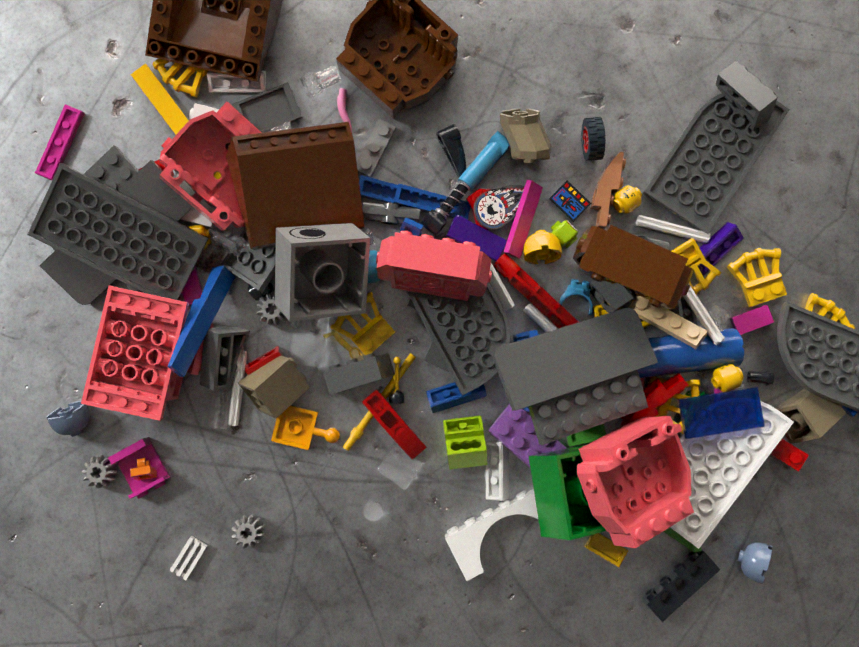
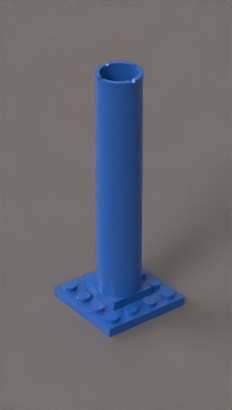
M734 328L720 329L724 336V341L717 345L713 343L707 333L697 349L671 335L648 338L658 363L638 369L639 377L648 378L713 370L727 364H732L735 367L740 366L744 360L743 339L737 329ZM537 330L513 335V340L517 342L540 334H538ZM528 407L522 408L524 411L530 412Z

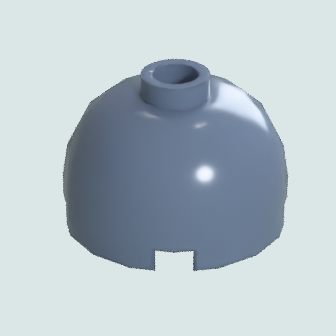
M81 401L67 404V408L62 409L60 407L47 415L48 423L56 433L74 437L83 432L82 429L89 422L90 413L87 405L81 404Z
M755 542L747 545L745 551L740 550L738 561L741 562V570L747 578L763 584L765 579L764 572L768 570L773 546Z

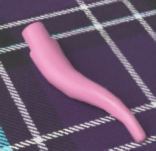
M340 88L339 96H337V108L342 120L349 122L352 132L351 122L346 111L347 90Z

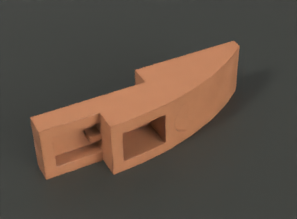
M619 152L606 167L592 197L590 209L598 210L596 226L602 229L610 224L611 213L608 212L614 198L611 193L615 194L623 186L624 179L621 177V172L626 165V159L623 158L624 152Z

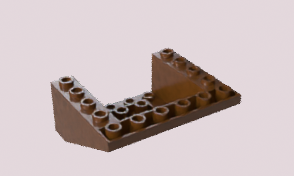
M153 0L145 56L259 82L283 0Z
M349 122L232 137L226 159L251 249L276 245V228L347 223L354 224L360 230L365 227L355 145Z

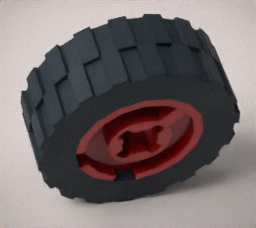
M601 117L584 118L582 122L581 141L586 161L602 160L604 158L606 135L604 122Z

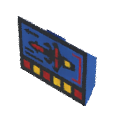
M568 180L549 198L572 222L592 204Z

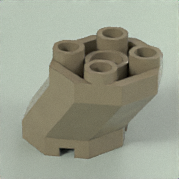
M510 109L500 113V123L511 147L513 159H523L524 163H533L535 159H550L551 143L540 120V111L534 109H526V111Z

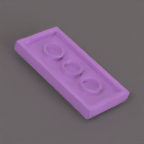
M510 403L488 430L491 435L529 468V456L566 449L558 440L539 445L531 416L523 409L512 411Z

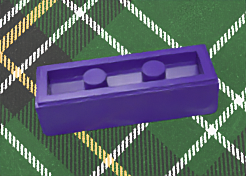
M459 215L452 220L446 235L462 244L463 242L475 243L476 246L480 247V251L484 252L494 261L499 259L507 242L504 238Z
M727 222L710 237L709 242L704 243L700 247V250L706 261L715 266L744 237L736 224ZM698 265L703 276L710 271L704 265Z

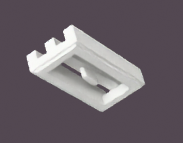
M191 536L170 571L177 573L176 575L179 577L182 576L184 580H188L208 545ZM192 542H194L195 545L191 549L181 568H177L181 560L183 559L184 555L186 554L187 550L191 546ZM198 546H201V550L194 559L187 573H185L184 569L186 568L190 559L194 555Z

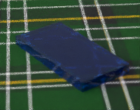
M758 387L678 399L685 439L765 427Z

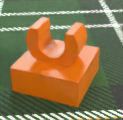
M146 458L137 459L138 468L130 469L131 477L137 481L157 478V470L150 466V461H146Z

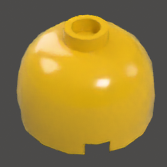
M546 230L536 231L525 241L523 249L524 259L531 264H538L537 260H545L544 264L559 260L562 254L560 240L554 234L546 232Z

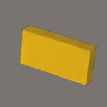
M600 533L591 535L584 546L617 567H620L629 551L622 546H615L611 539Z

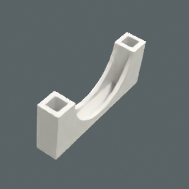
M534 488L528 492L524 490L516 494V498L511 501L507 499L498 504L499 507L494 510L489 508L481 513L482 516L476 519L474 517L467 519L464 522L465 525L459 528L454 526L447 530L445 539L466 581L484 572L480 561V546L485 533L496 521L515 514L528 515L538 519Z

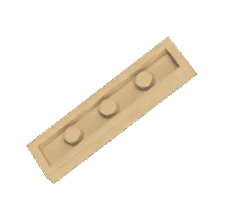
M637 296L628 307L635 310L640 319L694 349L698 348L707 335V330L662 306L657 308L650 305L649 300L641 296Z

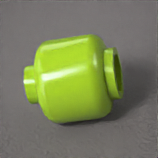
M558 220L551 227L553 230L551 233L558 237L562 248H568L578 239L576 237L578 231L568 220L562 223Z

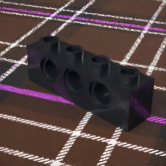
M703 550L699 552L691 551L687 555V559L676 564L669 575L663 576L655 588L649 589L644 594L645 597L642 600L662 622L720 571V568ZM697 566V571L691 574V568ZM683 579L682 585L676 587V582ZM665 592H668V593H669L668 598L665 599V600H662V599H661L662 595H663Z

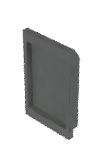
M288 82L232 104L238 112L262 133L273 131L302 118L300 108L296 103L293 90H291Z

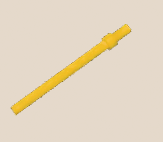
M411 353L399 368V381L416 359ZM395 375L381 393L385 399L395 388ZM370 411L366 413L359 425L350 432L351 436L343 445V448L347 451L351 449L357 439L360 440L364 434V429L374 417Z

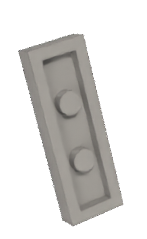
M380 118L378 119L357 161L359 173L370 178L372 177L396 130V126Z

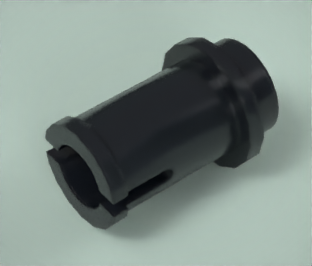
M749 370L747 375H750V377L747 376L748 383H764L765 386H769V384L774 382V373H770V371L756 372Z

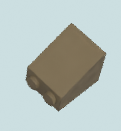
M284 356L277 357L237 382L258 411L275 419L310 388L306 383L307 378L305 375L297 370L296 362L292 358Z
M805 388L775 408L794 421L785 433L791 444L821 438L846 414L840 404L817 396Z

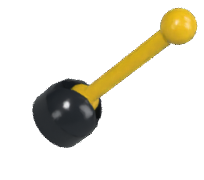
M395 357L393 359L395 363V389L390 393L389 403L402 404L405 397L404 393L399 390V364L401 359Z

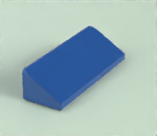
M455 382L426 391L432 413L487 396L484 384L463 396Z

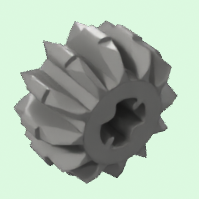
M268 293L266 294L267 300L262 297L260 298L263 304L256 305L257 308L261 309L256 314L258 316L263 315L260 321L264 322L267 320V325L271 326L272 322L275 325H279L278 319L283 322L286 319L275 304V294L272 298L271 294ZM271 305L277 307V309L274 310V314L269 312V310L272 308Z
M98 455L97 458L95 456L91 457L90 462H85L84 464L87 469L82 470V473L87 475L83 480H90L88 486L95 485L97 489L102 488V486H109L110 482L115 480L112 474L118 472L113 470L116 463L111 465L108 457L104 458V455Z
M243 515L241 520L237 519L235 521L236 526L231 528L235 532L232 535V539L238 538L236 545L242 542L243 549H246L248 544L251 548H254L255 543L260 544L262 542L260 537L265 535L263 531H260L265 527L264 524L258 525L261 520L260 518L253 521L254 515H250L249 518ZM249 528L250 531H252V533L250 535H247V532H245L244 530Z

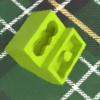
M481 416L443 420L449 470L488 465Z

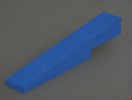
M360 175L359 178L362 198L384 203H395L401 207L418 208L420 211L427 213L432 209L439 208L440 203L446 200L444 195L407 185H397ZM460 200V203H457L454 207L455 210L452 209L448 217L454 219L459 215L468 220L471 206L467 201Z
M224 265L212 267L200 299H194L167 367L180 377L185 376L235 279V276Z

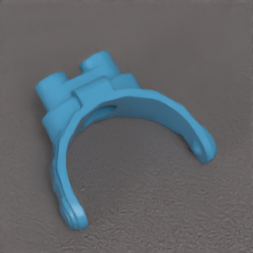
M571 279V284L568 285L567 291L561 296L559 303L562 305L564 300L571 295L579 294L585 296L590 303L588 314L592 315L593 303L590 298V282L582 281V283H579V280Z

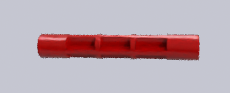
M506 253L493 264L495 270L504 278L508 277V282L558 329L579 323L571 313Z

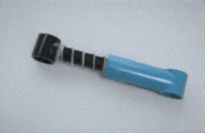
M497 131L491 137L485 148L458 178L459 183H457V187L451 190V194L446 196V200L440 203L439 208L432 209L422 220L421 224L433 235L437 236L446 225L447 217L452 209L455 210L454 207L458 202L460 203L463 196H466L467 191L472 192L495 163L510 148L509 142L504 135Z

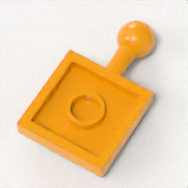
M290 405L276 418L271 441L309 450L313 435L324 437L329 443H336L340 438V433L336 428H329L328 430L316 428L315 425L319 412Z

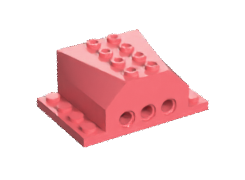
M108 286L81 404L159 421L163 420L167 400L179 399L183 377L178 376L167 366L184 326L189 303Z

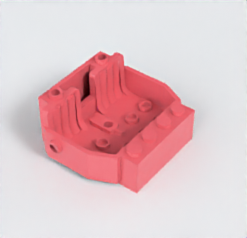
M226 101L217 113L212 110L190 119L173 139L170 137L166 139L161 145L164 149L161 151L159 162L166 168L159 175L160 179L221 231L225 230L230 224L236 228L244 227L226 159L228 150L225 148V145L227 143L230 144L234 136L262 132ZM175 170L179 174V176L177 178H173L171 176V171ZM214 172L221 174L220 179L214 178ZM183 181L195 192L192 196L180 187ZM203 199L216 207L212 213L200 204ZM224 212L228 216L227 219L222 220L220 213Z
M400 231V233L395 232V236H390L381 241L380 252L377 253L376 258L378 278L390 281L391 288L468 301L470 295L483 296L487 284L491 281V258L480 251V247L476 246L473 242H463L462 244L456 243L455 240L450 238L438 240L427 234L415 236L409 231Z
M671 416L637 418L579 448L583 462L577 465V475L592 515L610 533L615 546L637 548L694 513L689 496H691V470L677 434L682 431L680 424H673Z

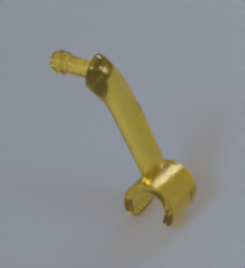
M331 330L332 332L323 335L324 339L334 336L336 341L349 351L351 358H353V350H358L361 356V350L356 347L353 348L335 330Z

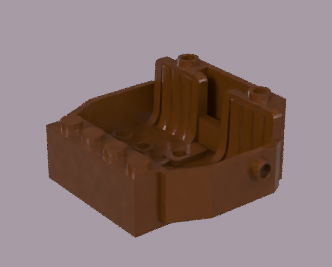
M369 0L366 8L350 24L343 45L344 50L336 58L338 69L394 119L404 108L408 110L427 102L454 75L458 52V34L421 0ZM406 49L407 53L403 54L400 51ZM380 63L381 67L376 68L375 64ZM389 76L395 77L394 80H389L388 78Z
M613 225L608 226L606 229L597 226L588 228L580 237L573 255L574 261L579 265L578 268L582 270V273L591 276V279L601 283L603 281L611 284L618 283L634 292L636 297L641 296L649 300V304L657 308L661 306L668 309L676 308L679 299L688 293L690 289L689 281L694 272L693 268L686 266L688 258Z

